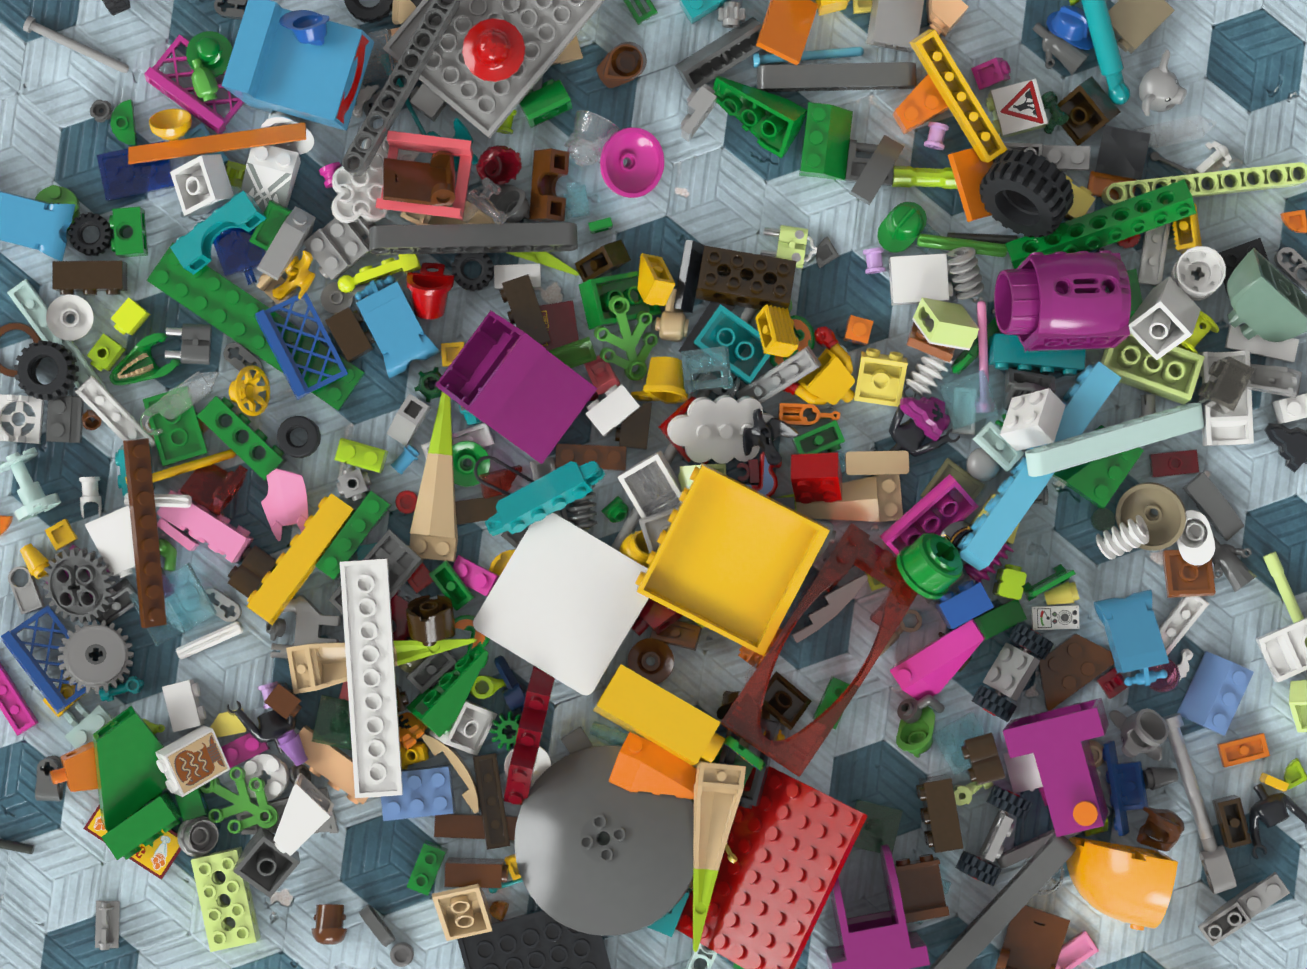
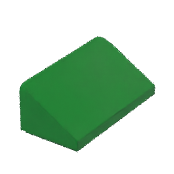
M447 560L429 573V576L444 596L451 599L452 606L456 611L475 598Z

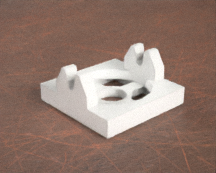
M0 394V441L41 444L44 400L23 395ZM16 402V410L11 415L2 414L6 406ZM24 403L32 407L35 417L28 416L24 412ZM16 413H22L25 416V422L21 426H16L13 422V416ZM1 422H10L14 427V436L4 430ZM27 424H35L28 434L22 436V428Z

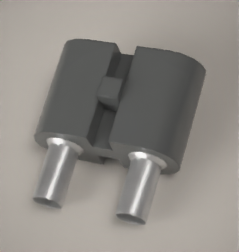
M183 324L182 328L166 327V335L182 336L181 351L165 350V358L181 359V364L210 365L212 325Z

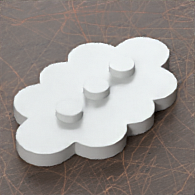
M387 136L363 175L353 176L343 166L338 168L333 174L331 183L338 195L333 200L331 209L334 217L340 222L351 223L360 216L367 221L376 222L386 216L388 210L376 208L377 198H381L383 159L388 157L389 151ZM367 138L363 149H368L371 146L372 140L370 138ZM399 149L397 159L414 161L420 152ZM354 159L351 161V170L359 167L360 160Z
M721 395L714 401L707 397H699L691 402L686 415H678L669 422L667 434L673 443L685 446L687 456L694 462L702 463L711 458L720 464L728 463L733 458L746 462L755 458L760 449L759 446H754L750 455H744L743 430L754 426V410L761 409L765 422H768L774 416L763 413L760 402L750 396L741 397L737 401L730 395Z

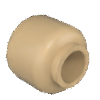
M665 310L661 317H656L655 331H659V337L662 340L680 342L683 337H687L689 319H686L683 312H667Z

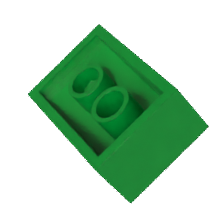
M639 271L594 278L579 284L589 330L596 329L598 326L607 327L618 324L616 314L609 309V301L616 295L623 296L629 301L630 307L626 313L628 322L637 320V314L640 311H647L652 316L661 314L659 305H649L643 301L638 291ZM616 301V303L614 304V307L618 308L620 306V301Z

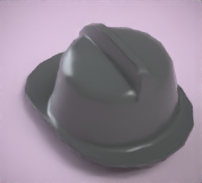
M498 185L487 194L484 200L483 207L485 212L507 223H518L523 218H530L528 214L530 206L526 199L525 191L512 185Z

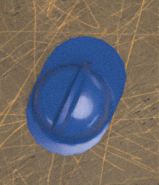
M1062 6L1059 11L1053 12L1047 17V27L1057 37L1064 39L1079 49L1089 50L1094 48L1082 9L1076 6Z
M297 10L284 14L279 22L283 27L291 29L300 43L321 46L324 44V37L327 35L326 23L330 18L327 15H321L309 10Z

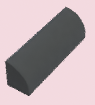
M752 17L740 24V27L732 29L676 64L677 71L690 90L693 91L761 50L762 48L756 46L762 24Z

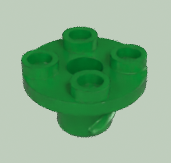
M206 31L197 34L190 40L186 49V57L193 71L194 67L191 61L200 58L203 67L210 69L216 78L226 72L233 49L225 36L217 32Z

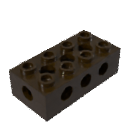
M704 246L695 299L761 310L767 304L768 306L772 305V307L789 309L797 261Z

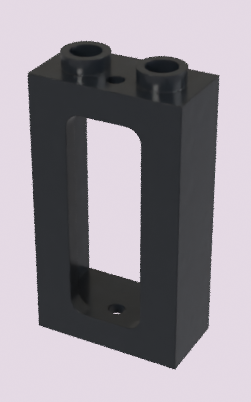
M735 710L732 711L725 739L731 736L740 743L745 725L766 731L759 756L765 762V766L761 771L756 769L750 791H743L739 806L752 809V806L760 804L781 723ZM724 744L719 763L734 765L736 753Z

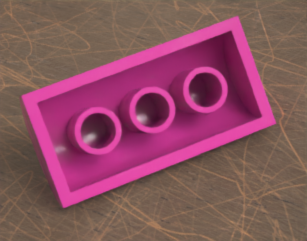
M949 474L881 534L880 538L898 555L904 547L912 545L922 534L934 533L940 535L947 526L954 522L963 521L979 506Z

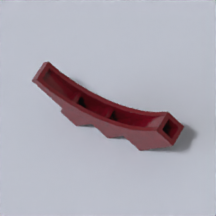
M533 666L503 800L515 805H522L524 799L528 798L555 682L554 677L536 666Z

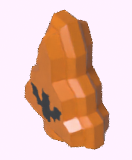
M410 712L398 715L400 744L408 750L424 735L427 727Z

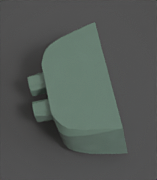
M1253 248L1234 269L1227 282V292L1234 309L1227 314L1229 323L1235 328L1245 322L1246 324L1241 326L1240 329L1248 340L1259 335L1264 340L1270 342H1282L1307 332V296Z

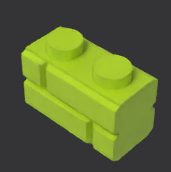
M340 438L334 460L382 473L388 451Z
M1005 564L1004 568L997 569L995 578L997 582L994 583L992 593L1009 599H1021L1024 590L1022 585H1025L1027 574L1021 572L1022 567Z

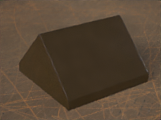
M777 671L753 698L790 731L812 702Z

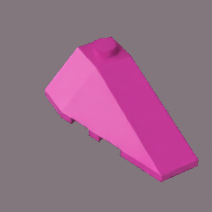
M971 619L899 661L890 669V672L901 689L917 701L928 694L934 696L941 692L985 637L975 621Z

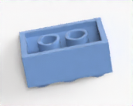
M1205 651L1177 713H1180L1181 717L1225 736L1254 672Z

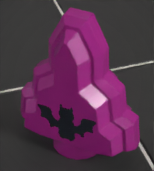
M914 397L900 399V409L904 414L913 418L916 426L921 428L927 437L937 441L950 423V416L945 413V402L935 397H930L929 399L922 397L919 400Z

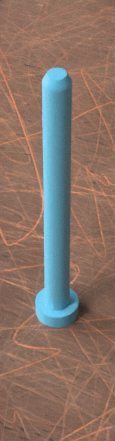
M862 47L803 51L800 61L862 56L864 49ZM756 52L752 55L753 68H757L760 64L788 62L774 54L759 55V52Z

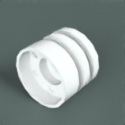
M1196 246L1188 249L1180 256L1171 271V278L1193 301L1209 298L1222 285L1226 276V266L1223 258L1216 250L1207 246ZM1195 271L1198 272L1200 277L1198 281L1194 280L1195 276L1192 275Z

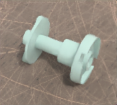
M35 447L24 451L21 456L19 452L7 456L6 463L5 461L0 462V473L12 470L20 486L17 493L24 506L14 512L19 522L38 516L37 514L43 511L47 512L61 503L58 493L45 496L39 482H33L24 464L38 455Z

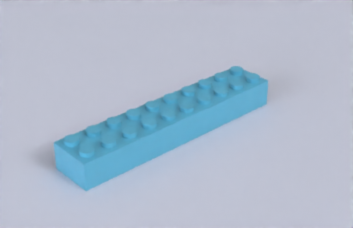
M1099 361L1093 366L1089 364L1086 369L1082 370L1076 378L1078 383H1075L1072 388L1070 387L1063 396L1065 400L1063 403L1066 406L1054 442L1081 435L1118 384L1121 377ZM1040 446L1028 448V449H1026L1025 451L1030 450V449H1033V448H1037V447H1040ZM1026 457L1018 461L1010 471L1013 475L1009 476L1007 480L1005 479L997 489L1000 494L991 498L984 507V510L987 512L983 513L972 524L971 529H973V532H970L967 536L965 535L957 547L960 548L958 552L961 559L978 571L989 566L1055 472L1031 477L1028 476Z

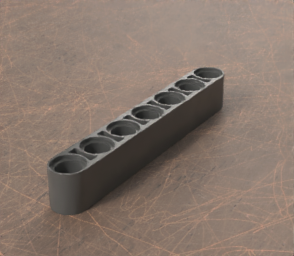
M916 63L763 65L757 67V89L765 92L913 89L917 86Z

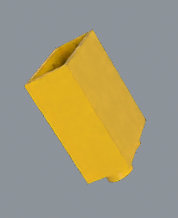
M622 664L615 671L593 709L594 712L626 731L655 743L692 766L696 765L699 760L712 763L725 741L724 737L715 733L721 723L720 721Z

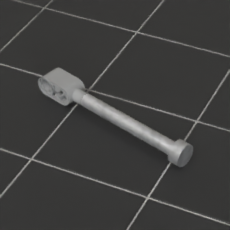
M1177 713L1162 717L1168 725L1170 745L1204 851L1199 852V856L1210 890L1213 894L1236 888V881L1228 855L1223 845H1217L1180 727L1184 723L1181 714Z

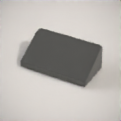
M127 578L122 579L111 587V589L116 591V594L110 596L114 602L108 605L110 609L103 612V616L96 618L100 623L105 620L107 626L139 603L138 593Z

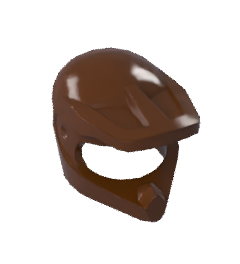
M623 42L606 55L597 67V74L608 88L628 83L644 71L647 64L646 54L638 44Z
M1144 806L1143 810L1149 815L1145 824L1140 827L1136 841L1161 851H1170L1184 831L1183 820L1175 812L1168 809H1154Z

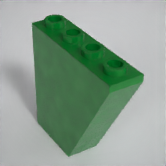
M132 706L128 707L93 734L101 821L107 832L118 826L130 815L141 810L150 800L158 798L163 790L167 788L165 783L167 778L157 766L156 761L158 758L155 753L164 748V745Z

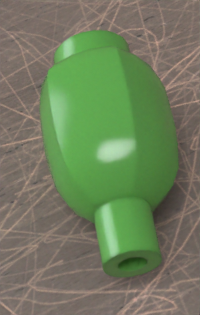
M200 58L191 61L194 67L191 79L197 96L203 98L204 102L216 99L218 84L212 71L203 67Z

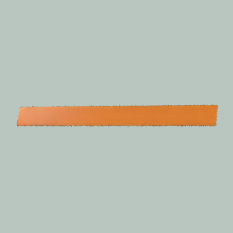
M306 123L128 147V163H143L306 140Z

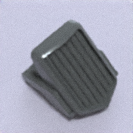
M1009 367L1008 370H1005L1006 394L1003 408L1007 411L1013 397L1048 388L1053 393L1056 391L1053 374H1043L1038 369L1025 372L1017 370L1018 368Z

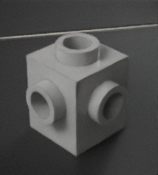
M355 466L342 470L343 475L338 476L339 482L336 483L341 496L345 495L346 499L352 498L354 502L365 498V493L371 491L369 485H372L368 472H363V469L359 468L356 470ZM351 479H355L357 482L354 488L349 486Z

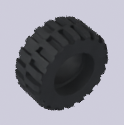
M1021 149L1010 150L1000 154L980 184L981 201L985 203V209L992 214V218L1001 222L1002 226L1006 229H1012L1016 234L1022 233L1026 237L1034 236L1035 238L1050 235L1057 230L1073 205L1074 194L1073 189H1071L1070 180L1066 179V174L1062 170L1060 171L1055 163H1050L1042 155H1035V152H1024Z

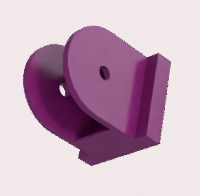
M888 844L880 845V856L890 910L846 918L839 879H837L830 893L840 946L825 948L829 969H911L930 965L926 944L917 932L908 933L898 878Z

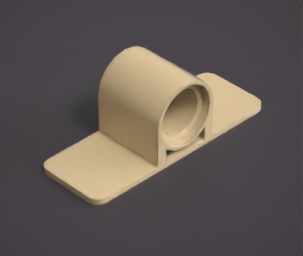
M907 451L847 452L845 454L846 474L909 473V453Z

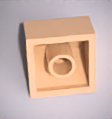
M926 0L929 28L936 30L938 35L942 34L945 37L964 16L969 6L962 0Z

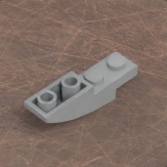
M1004 143L1008 149L1007 151L1021 149L1024 152L1032 151L1035 152V155H1042L1050 163H1055L1057 168L1063 172H1067V170L1089 171L1090 146Z
M1274 872L1259 883H1253L1205 919L1198 928L1211 946H1214L1251 922L1252 917L1290 894V891L1279 875Z

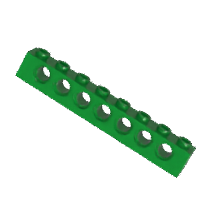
M1183 179L1063 222L1050 235L1039 238L1024 236L1005 243L1013 268L1017 269L1031 253L1042 252L1044 255H1049L1055 252H1090L1197 213L1193 197Z

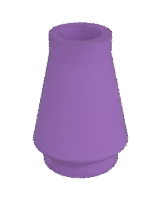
M290 730L277 739L280 743L278 746L294 762L295 766H299L308 760L299 733L296 734L294 730Z

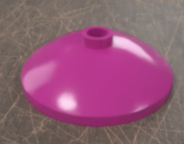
M630 127L617 131L608 139L601 153L600 169L606 185L620 196L637 198L648 194L659 183L664 170V153L659 141L650 132L641 128ZM626 158L627 164L624 166L623 160Z

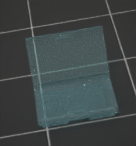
M190 563L162 579L167 625L147 628L156 647L189 631L217 614ZM137 591L130 594L129 598L140 616Z

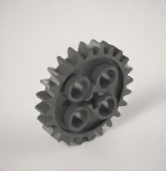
M78 547L71 550L68 548L56 554L55 558L49 560L50 566L44 569L48 574L43 576L42 579L47 581L48 584L42 586V588L49 590L45 598H52L49 606H57L56 614L63 611V619L71 616V622L77 620L80 623H84L87 620L91 622L103 616V612L110 609L108 605L114 602L110 596L116 594V591L111 589V586L115 585L116 582L111 581L109 578L114 573H107L106 569L110 565H102L103 557L96 559L95 551L88 554L87 548H83L80 551Z

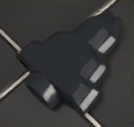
M1268 423L1264 430L1269 440L1278 446V454L1285 459V466L1295 473L1303 463L1307 464V430L1305 431L1299 427L1289 429L1282 424Z

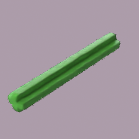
M920 234L917 237V246L949 251L960 247H971L975 249L976 254L995 257H1005L1007 255L1005 244Z

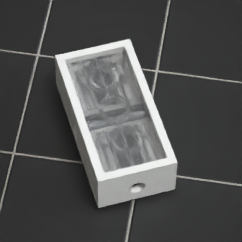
M661 450L625 470L617 477L641 518L680 506L681 501L678 500L682 493L681 485Z

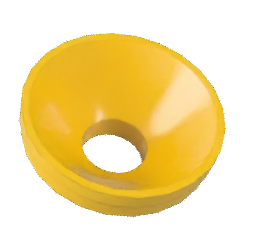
M183 109L162 110L152 115L149 119L151 131L163 140L169 141L179 140L192 125L191 114Z

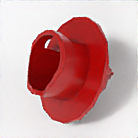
M491 18L480 21L469 30L463 42L462 54L465 65L473 75L484 81L498 82L508 79L519 70L524 61L526 48L523 36L514 25L502 19Z

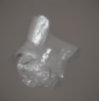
M578 110L575 115L574 131L564 146L568 147L567 152L570 153L569 156L576 159L575 163L579 166L593 165L597 161L600 163L604 145L620 129L600 115Z

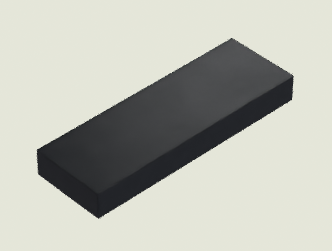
M693 240L685 241L674 303L675 309L687 313H693L705 246Z

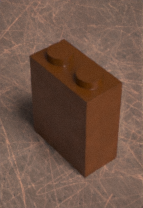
M449 857L445 863L444 887H465L479 884L481 888H502L504 882H507L509 877V865H505L504 859Z

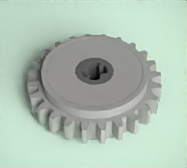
M96 619L93 620L92 625H88L84 621L82 628L77 624L75 625L76 632H67L69 639L62 638V643L65 647H59L58 651L63 653V655L58 656V661L64 663L59 665V669L66 670L63 674L64 679L71 678L69 685H73L76 682L78 691L82 687H86V693L89 694L91 689H95V693L99 694V689L103 688L107 693L108 686L111 685L116 689V681L118 680L123 683L124 677L122 675L130 674L126 667L133 666V662L128 660V658L134 657V652H128L132 648V643H125L128 640V635L121 636V628L115 631L114 623L108 627L105 620L101 622V625H97ZM94 652H98L99 656L102 655L98 658V661H93L92 656Z

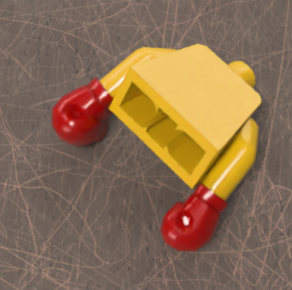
M827 326L819 327L814 332L815 341L820 346L826 347L824 352L818 357L821 366L782 391L797 395L809 404L825 405L828 402L836 405L840 399L848 403L855 396L854 391L850 389L855 383V379L851 375L853 373L851 357L839 345L840 342L836 339L834 332Z

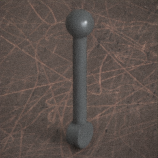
M1152 152L1150 155L1151 161L1155 162L1158 160L1185 172L1187 175L1195 174L1193 168L1187 169L1160 157L1158 152Z

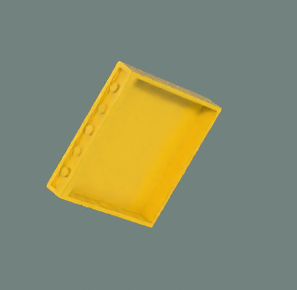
M702 463L700 468L695 466L689 478L692 480L689 489H683L678 499L681 501L678 510L675 508L672 510L668 521L671 522L667 531L663 529L657 539V542L660 543L657 551L652 550L648 556L646 563L649 566L645 573L640 572L635 582L638 585L637 592L764 656L830 530L823 524Z

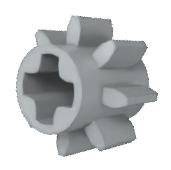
M724 2L723 8H718V21H723L722 26L725 28L740 27V22H745V8H740L739 2Z

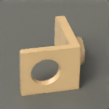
M263 273L258 280L259 283L256 285L277 304L290 299L296 292V289H294L280 301L273 297V289L286 281L282 276L277 281Z

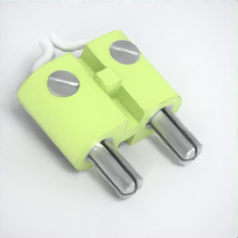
M781 225L780 229L765 227L763 230L764 235L779 238L777 252L761 250L760 255L797 261L796 268L803 269L804 262L809 261L812 254L817 253V247L814 246L813 239L808 236V229ZM808 239L813 250L807 258H804Z

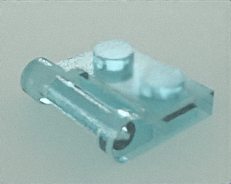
M728 346L681 352L684 388L687 394L695 393L696 390L723 387L724 389H732L733 379L730 371ZM721 371V378L694 381L693 374Z

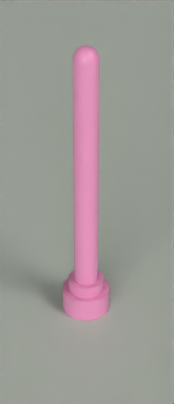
M981 300L977 303L980 398H978V403H976V413L995 412V402H992L989 393L987 311L985 301Z

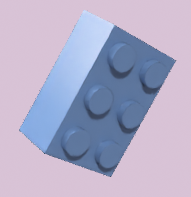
M451 764L402 770L403 795L381 796L383 821L453 814L456 810Z

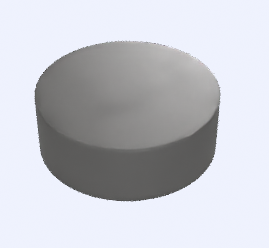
M405 942L395 944L390 952L392 963L399 967L409 965L414 957L413 948Z

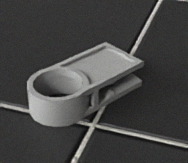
M24 566L13 568L9 572L8 581L21 614H27L45 607L35 578L30 575L28 568ZM19 569L25 570L29 576L28 583L23 587L17 586L13 579L14 573Z

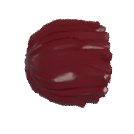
M496 145L488 147L480 155L478 164H476L478 176L489 185L492 183L503 185L509 183L511 179L516 180L517 174L522 168L521 158L519 157L520 153H516L515 150L507 146Z

